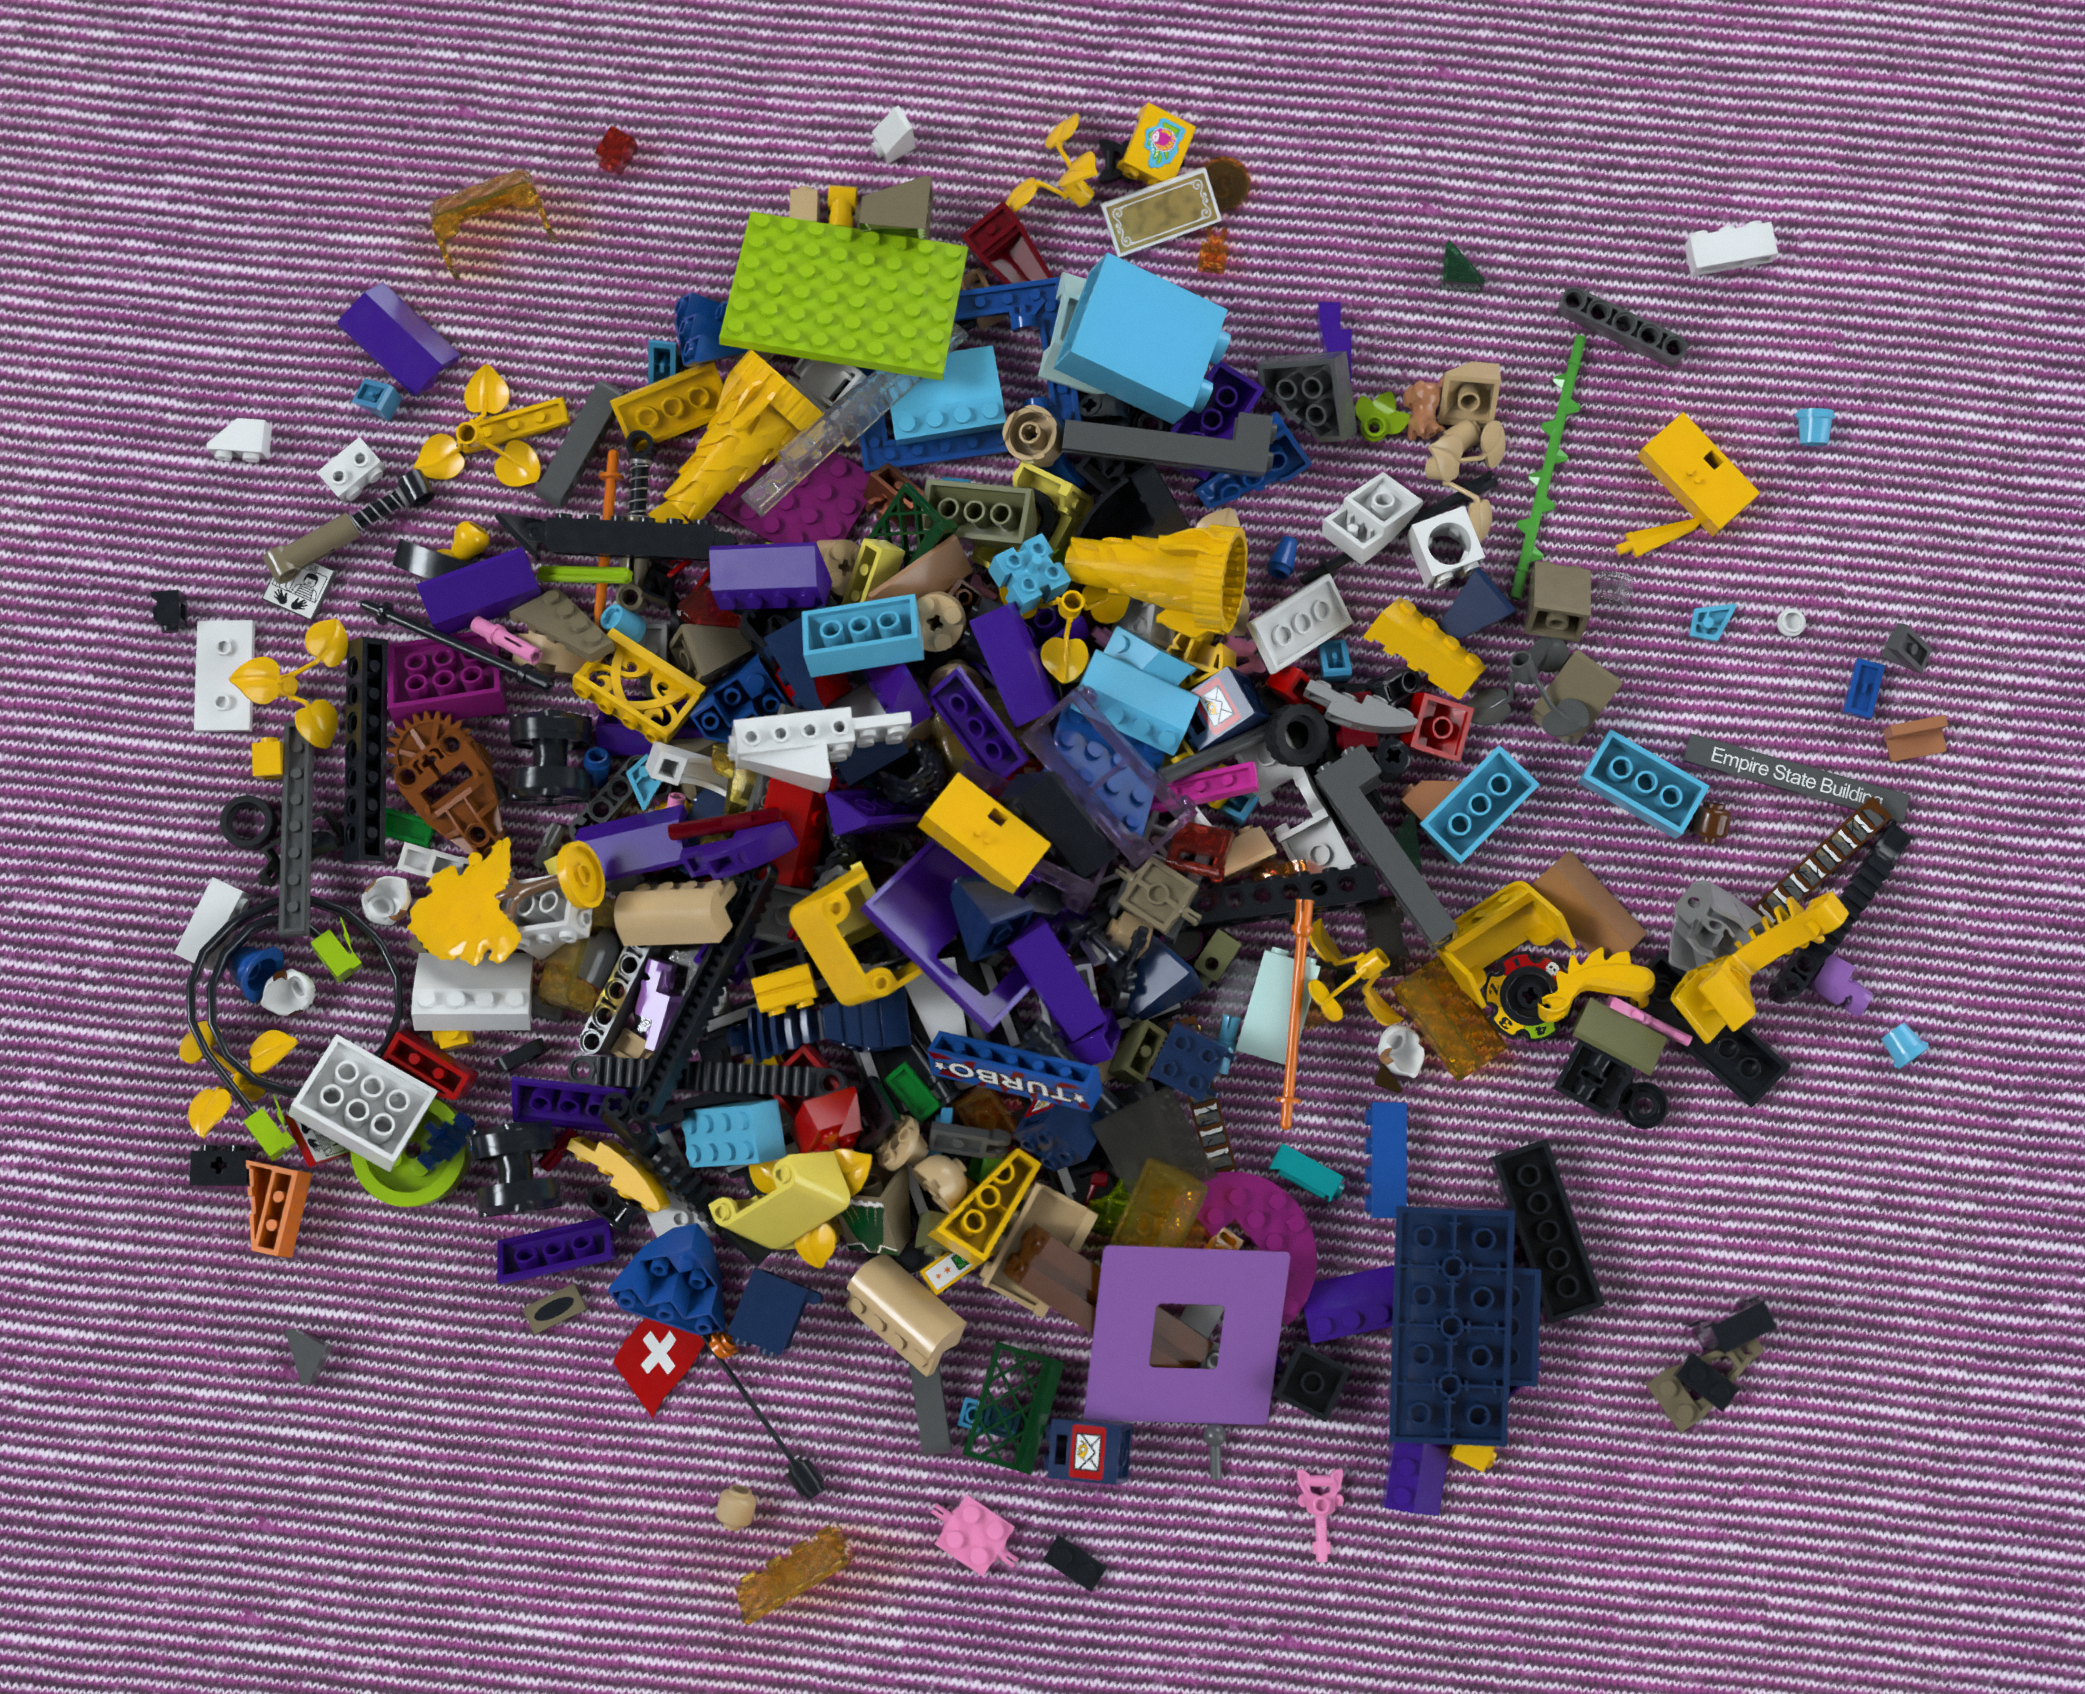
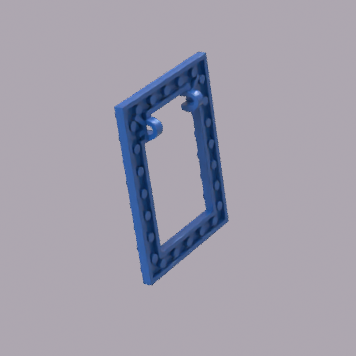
M1060 277L960 291L954 322L1010 314L1013 333L1020 332V329L1024 327H1031V330L1039 329L1042 351L1044 352L1051 345L1060 300L1056 299ZM857 367L868 377L853 396L865 473L874 472L888 462L898 469L1010 453L1003 440V429L896 445L895 439L888 440L878 370ZM1047 380L1049 398L1035 397L1023 401V408L1028 405H1037L1046 409L1061 423L1063 428H1065V420L1081 421L1076 389Z

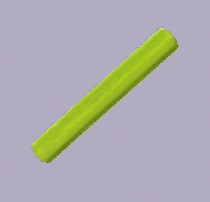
M540 566L537 578L543 582L629 584L632 581L633 571L627 567Z

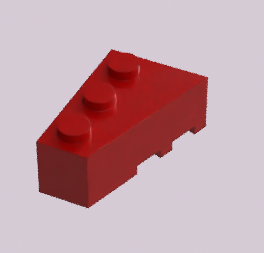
M408 1029L398 1031L382 1057V1060L437 1090L436 1096L451 1100L465 1098L479 1074Z

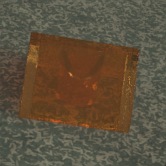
M977 1085L951 1104L965 1126L989 1131L995 1128L1010 1132L1011 1140L1016 1139L1012 1135L1018 1123L996 1090Z

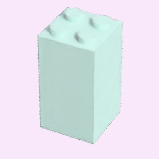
M1272 946L1271 951H1264L1236 1050L1285 1065L1294 958L1288 957L1290 951ZM1307 956L1299 1041L1312 1000L1308 990V983L1313 979L1318 980L1321 966L1316 965L1317 959Z

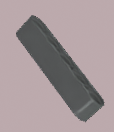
M1571 287L1565 290L1558 303V312L1563 318L1664 366H1676L1687 352V342L1680 335L1580 288ZM1566 300H1575L1578 303V307L1572 308L1568 306ZM1599 311L1603 315V319L1597 320L1593 318L1591 312ZM1616 323H1624L1627 325L1628 331H1620L1616 327ZM1641 335L1651 336L1654 343H1645ZM1666 347H1675L1679 355L1669 354Z
M602 379L596 384L539 482L535 493L538 498L559 509L566 505L616 419L610 400L627 394L626 392Z
M645 945L624 946L580 1035L579 1046L584 1053L605 1056L610 1053L639 997L642 980H647L649 977L645 973L648 958H658L664 945H648L646 947ZM636 960L637 969L635 970V972H633L631 966L632 963ZM621 986H624L625 992L620 998L619 990ZM611 1011L612 1019L608 1023L606 1017L608 1012ZM598 1036L599 1046L595 1049L594 1040Z
M909 1362L923 1457L952 1452L940 1363H938L934 1374L926 1377Z

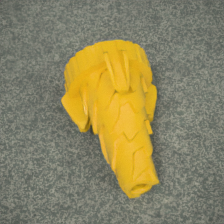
M749 349L730 371L723 386L716 409L717 413L709 422L707 432L697 444L696 451L679 469L678 473L680 476L663 494L675 508L692 522L703 519L726 492L731 494L741 482L751 478L762 465H767L775 458V464L782 469L784 466L797 461L820 445V431L828 423L827 420L829 418L753 350Z
M1211 524L1207 529L1201 527L1189 528L1170 535H1159V538L1132 535V540L1115 537L1094 540L1071 537V545L1067 550L1063 568L1070 579L1076 583L1108 589L1109 594L1133 597L1145 603L1165 608L1164 611L1157 614L1156 623L1164 624L1171 630L1194 640L1202 641L1211 633L1220 635L1229 633L1237 621L1247 575V538L1242 527Z

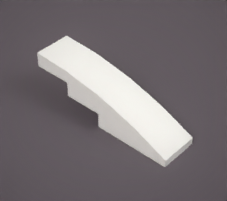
M404 842L396 870L431 879L435 873L454 865L460 876L469 866L468 858ZM511 871L510 877H514L515 872Z

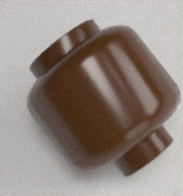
M1703 801V805L1698 806L1693 817L1692 832L1700 836V842L1717 844V839H1724L1728 836L1731 813L1725 809V804Z

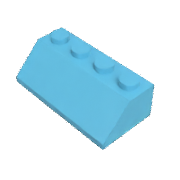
M915 594L802 612L803 656L811 677L924 660L923 635Z
M1096 649L1072 698L1070 709L1174 756L1186 733L1200 696Z
M1498 745L1419 825L1435 848L1457 868L1540 784Z

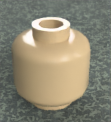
M730 1485L728 1489L720 1493L716 1517L723 1523L724 1528L731 1531H739L741 1527H746L752 1523L757 1504L752 1490L743 1485Z

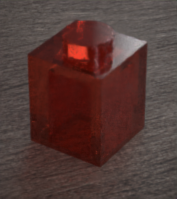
M611 125L594 153L599 162L598 165L608 173L615 171L622 175L637 152L638 146L635 138Z

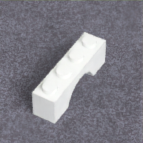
M654 741L645 765L647 772L653 779L677 786L682 783L698 785L715 791L732 802L745 806L748 805L758 774L748 769L736 770L734 764Z

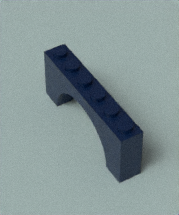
M823 604V605L817 607L816 609H822V608H826V607H825L824 604ZM802 617L764 637L767 646L763 647V650L771 663L775 660L781 668L777 674L785 687L789 685L792 687L795 695L791 698L797 709L805 710L806 712L825 710L816 692L815 677L810 676L803 656ZM885 741L874 742L873 746L859 748L856 744L853 747L851 756L847 757L844 761L835 762L838 768L834 770V773L841 785L847 783L849 788L852 789L877 775L879 770L884 771L907 758L910 754L903 741L898 744H886Z

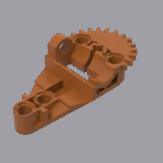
M425 710L423 719L416 712L412 715L414 723L405 718L402 722L406 729L399 726L394 729L400 737L390 736L389 738L396 745L387 747V752L395 755L387 759V763L396 764V767L390 773L395 774L394 780L399 787V791L427 825L468 854L472 852L480 853L482 861H484L491 853V847L499 839L501 841L505 839L507 832L506 825L503 826L499 798L492 776L495 772L492 767L494 764L492 757L484 746L476 743L471 735L468 734L471 731L470 728L464 730L460 728L462 724L461 719L452 724V714L450 713L442 720L441 711L439 710L436 711L434 718L431 717L429 710ZM447 737L458 739L460 747H451L447 742ZM432 755H434L436 757V760H432L429 762L427 760V757H431ZM464 761L473 774L436 802H433L424 790L441 777L439 771L444 776ZM403 770H412L416 775V779H407ZM473 827H482L486 832V836H477L474 833ZM512 845L510 846V854H511V855H512Z

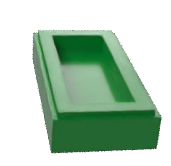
M386 807L385 837L428 849L431 848L436 833L435 829L427 825L421 817Z
M906 1061L883 1079L920 1124L942 1107L939 1100Z

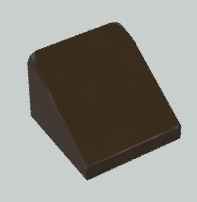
M1380 1061L1373 1079L1374 1084L1398 1094L1401 1093L1402 1085Z

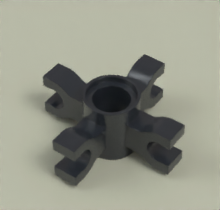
M882 931L872 935L873 941L865 940L856 944L857 950L861 948L864 951L868 950L869 956L862 959V962L864 964L870 963V966L881 962H888L904 955Z

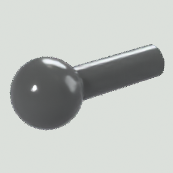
M1210 1424L1203 1433L1204 1440L1209 1445L1210 1479L1220 1480L1222 1479L1221 1445L1226 1440V1431L1219 1424Z

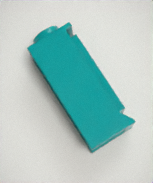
M1284 1143L1280 1145L1268 1167V1170H1278L1277 1175L1321 1199H1324L1326 1196V1202L1328 1203L1331 1202L1332 1198L1337 1200L1345 1187L1341 1183L1342 1175Z

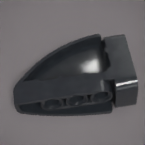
M1151 462L1128 475L1109 489L1087 513L1075 537L1102 540L1107 537L1132 540V535L1159 538V535H1170L1189 529L1190 526L1154 463ZM1071 580L1065 592L1075 590L1082 594L1086 585Z

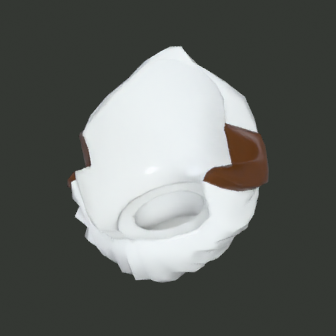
M282 969L274 973L266 982L260 1003L267 1010L282 1016L291 1017L301 1013L305 1008H309L310 1004H313L316 991L314 981L303 972L295 969L286 971Z

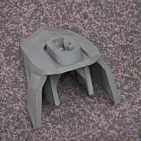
M1706 880L1693 882L1675 904L1676 921L1671 932L1669 964L1689 971L1720 956L1733 954L1738 950L1734 945L1737 940H1740L1743 945L1752 940L1747 932L1749 929L1754 928L1759 935L1766 931L1761 922L1762 917L1721 887ZM1692 897L1698 898L1699 901L1693 900Z

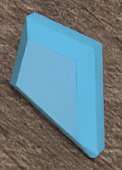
M1727 604L1695 608L1693 610L1689 637L1717 642L1737 605Z
M648 754L644 755L626 772L643 811L647 810L663 782L651 778L647 772L645 765L649 757Z

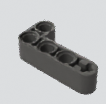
M635 755L629 758L569 826V834L573 840H575L579 828L593 825L588 820L589 817L598 824L616 820L636 798L626 772L643 755ZM668 783L666 792L655 794L654 799L659 802L661 800H668V795L675 792L674 784ZM620 784H627L628 792L626 795L617 797L615 795L616 787ZM608 805L609 813L607 816L598 818L596 815L598 807Z

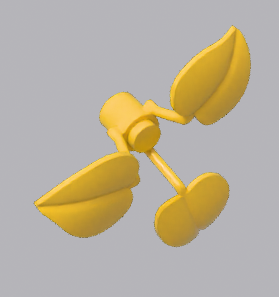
M1078 113L1059 123L1050 132L1045 141V146L1048 149L1056 146L1069 168L1058 182V186L1064 188V190H1059L1040 180L1036 181L1034 177H1030L1020 183L1011 192L1006 201V205L1013 213L1025 206L1033 198L1039 187L1060 195L1064 200L1069 197L1079 208L1085 206L1093 198L1095 192L1084 180L1098 175L1095 166V154L1092 151H1088L1071 163L1062 147L1063 141L1069 139L1078 126Z
M485 364L475 372L464 393L467 409L473 413L481 412V414L475 419H470L469 422L461 423L457 427V442L447 434L440 433L431 436L424 443L419 457L414 464V470L420 469L426 477L432 479L446 480L454 478L465 467V459L459 453L463 450L464 444L469 447H477L481 444L500 455L495 462L494 470L496 477L503 484L510 487H521L536 483L540 479V461L530 445L520 440H512L507 443L504 451L483 440L484 432L476 425L486 417L487 412L491 414L500 413L509 402V388L491 365Z
M1089 585L1085 586L1082 594L1078 591L1070 590L1065 592L1062 598L1056 597L1055 600L1047 603H1042L1044 600L1041 597L1036 608L1021 615L1023 619L1034 617L1038 608L1046 609L1054 605H1059V614L1064 619H1067L1064 639L1059 637L1050 638L1041 649V662L1046 671L1063 684L1077 679L1086 667L1088 650L1082 640H1069L1073 619L1080 615L1083 608L1085 611L1090 610L1092 617L1100 623H1115L1124 616L1130 597L1112 595L1108 593V589H1100ZM1004 586L999 589L1003 604L1006 605L1008 602L1005 597L1008 589Z
M336 618L319 621L308 629L305 635V646L308 653L316 657L310 663L289 672V674L279 675L280 668L276 661L269 657H256L239 666L229 678V681L246 698L256 704H268L279 697H287L289 701L294 700L303 704L305 708H301L295 713L296 728L305 740L321 749L329 748L336 734L339 721L337 711L326 700L318 699L310 705L307 700L295 696L298 689V681L295 677L319 664L320 661L325 666L331 668L336 667L345 659L348 651V637L342 623Z
M1322 918L1316 920L1311 925L1314 927V932H1311L1309 936L1310 943L1316 953L1325 962H1332L1336 967L1357 961V965H1355L1357 973L1331 993L1317 979H1313L1308 983L1309 993L1317 1005L1321 1006L1324 1015L1332 1022L1339 1021L1343 1016V1010L1334 997L1357 979L1362 978L1366 980L1368 978L1367 984L1362 986V993L1365 996L1364 1003L1372 1016L1383 1026H1390L1404 1020L1371 987L1375 980L1381 976L1380 972L1390 966L1385 953L1380 948L1375 947L1367 954L1361 952L1359 955L1343 959L1340 950L1325 930Z
M208 1021L197 1023L210 1051L218 1062L234 1075L233 1081L244 1096L251 1102L259 1100L266 1090L253 1086L212 1049L217 1043L208 1027ZM191 1030L184 1036L179 1048L181 1059L188 1064L197 1063L204 1058ZM269 1030L261 1034L249 1050V1054L252 1057L247 1062L250 1070L255 1075L262 1077L259 1074L274 1067L299 1041L278 1030ZM217 1086L214 1091L208 1088L202 1090L195 1096L189 1106L188 1118L190 1125L203 1139H205L210 1129L224 1117L231 1106V1093L226 1087Z
M836 1149L834 1154L849 1189L850 1197H852L862 1189L871 1167L872 1155L850 1149ZM781 1159L760 1164H749V1172L753 1184L763 1193L769 1194L777 1189L773 1180V1168ZM824 1222L793 1241L804 1261L813 1267L823 1268L835 1251L836 1234L828 1222Z

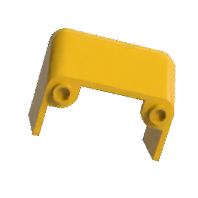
M860 866L855 867L798 902L791 908L789 913L790 923L835 997L845 1006H854L887 996L924 973L912 961L893 973L885 967H875L864 973L836 927V924L844 920L850 912V903L844 892L869 877L867 872Z
M1515 881L1454 919L1453 921L1458 927L1457 938L1436 952L1460 988L1483 1009L1487 1005L1480 989L1487 979L1486 973L1483 970L1485 967L1527 940L1534 945L1545 946L1559 938L1572 950L1577 946L1563 914L1528 883Z

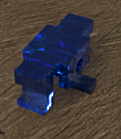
M460 1111L453 1118L454 1124L445 1121L438 1128L429 1121L424 1126L432 1135L426 1141L432 1148L429 1151L424 1150L416 1159L429 1171H435L444 1160L451 1162L469 1143V1139L466 1136L478 1124L465 1112L462 1113Z

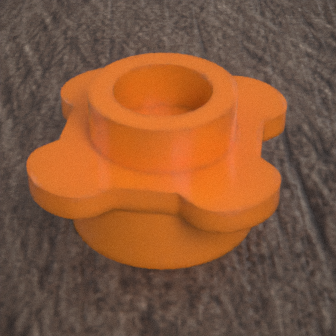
M720 1331L711 1336L712 1340L709 1342V1346L719 1358L726 1359L731 1357L732 1353L736 1354L738 1352L735 1346L736 1343L732 1342L733 1338L729 1334Z

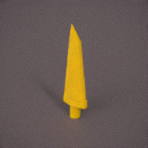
M1694 518L1625 533L1627 541L1615 545L1618 555L1632 552L1635 558L1643 556V554L1694 531L1700 522Z

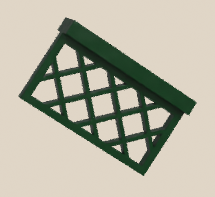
M908 482L902 485L868 536V539H877L879 536H884L885 540L892 543V536L900 535L902 549L906 551L903 557L904 568H906L953 535L959 526L952 519L945 520ZM907 494L913 499L914 511H905L904 498ZM914 514L916 531H907L905 515ZM922 514H928L934 521L930 530L923 529ZM898 515L900 531L891 532L890 519L892 516ZM917 534L918 547L916 550L910 551L908 535Z
M996 1341L962 1455L1032 1475L1065 1362ZM1001 1349L1011 1352L1016 1361L1015 1364L1003 1371L998 1363ZM1017 1354L1026 1356V1358L1020 1361ZM1032 1359L1042 1361L1039 1374L1029 1378L1023 1364ZM1019 1367L1026 1381L1011 1388L1005 1374ZM995 1368H997V1370H998V1372H999V1373L996 1374V1375H994ZM1001 1377L1008 1391L994 1399L989 1388L991 1382ZM1037 1380L1036 1386L1034 1388L1032 1382ZM1028 1385L1033 1396L1031 1402L1021 1407L1014 1393ZM988 1395L990 1401L985 1404ZM1011 1395L1017 1410L1003 1417L996 1403ZM993 1405L1000 1419L985 1427L981 1419L982 1412ZM1029 1408L1026 1416L1024 1411ZM1020 1413L1025 1422L1023 1430L1013 1435L1006 1421ZM980 1424L982 1430L977 1432L978 1425ZM1003 1424L1009 1438L995 1445L988 1431ZM985 1434L991 1448L982 1453L971 1451L974 1439ZM1020 1437L1019 1443L1017 1444L1015 1439ZM1012 1442L1016 1449L1013 1463L1002 1460L997 1449ZM994 1452L997 1458L988 1455Z

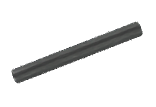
M1267 723L1163 768L1160 771L1163 782L1169 784L1264 742V728Z

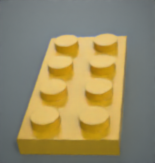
M709 362L612 399L610 404L625 439L633 431L642 430L659 443L709 423L717 413L716 409L724 385L715 363ZM641 440L637 444L636 450L639 451L647 448V440Z

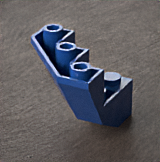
M693 292L678 299L674 310L675 314H677L675 327L684 366L692 367L736 357L748 350L719 345V336L728 300L719 303Z
M756 653L734 667L716 682L690 714V717L705 739L729 744L733 720L777 715L781 703L788 706L791 705L764 661Z
M698 1223L672 1228L643 1246L608 1289V1293L624 1311L696 1335L720 1332L725 1329L722 1273L712 1242Z

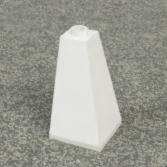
M955 957L939 959L958 975ZM925 973L904 984L931 1043L939 1031L967 1037L964 1011Z

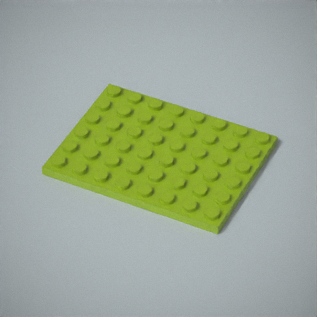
M751 211L719 336V345L943 381L968 255V246L913 237L878 234L873 231L861 232L858 228Z

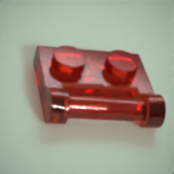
M1179 819L1165 865L1175 871L1180 870L1207 876L1212 881L1221 882L1235 834L1230 830ZM1182 851L1215 860L1213 866L1179 859L1180 853Z

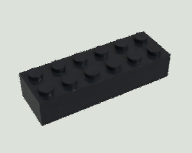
M1544 1139L1489 1157L1488 1160L1504 1206L1515 1211L1514 1235L1525 1267L1541 1269L1540 1310L1544 1322L1551 1324L1605 1306L1548 1140Z

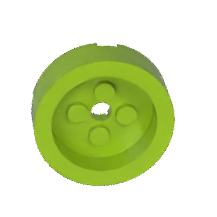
M434 1097L390 1172L351 1151L353 1169L362 1186L380 1201L400 1207H424L449 1196L466 1176L472 1153H470L468 1129L462 1116L453 1106L438 1097ZM412 1142H417L421 1146V1153L417 1158H411L407 1154L406 1147Z

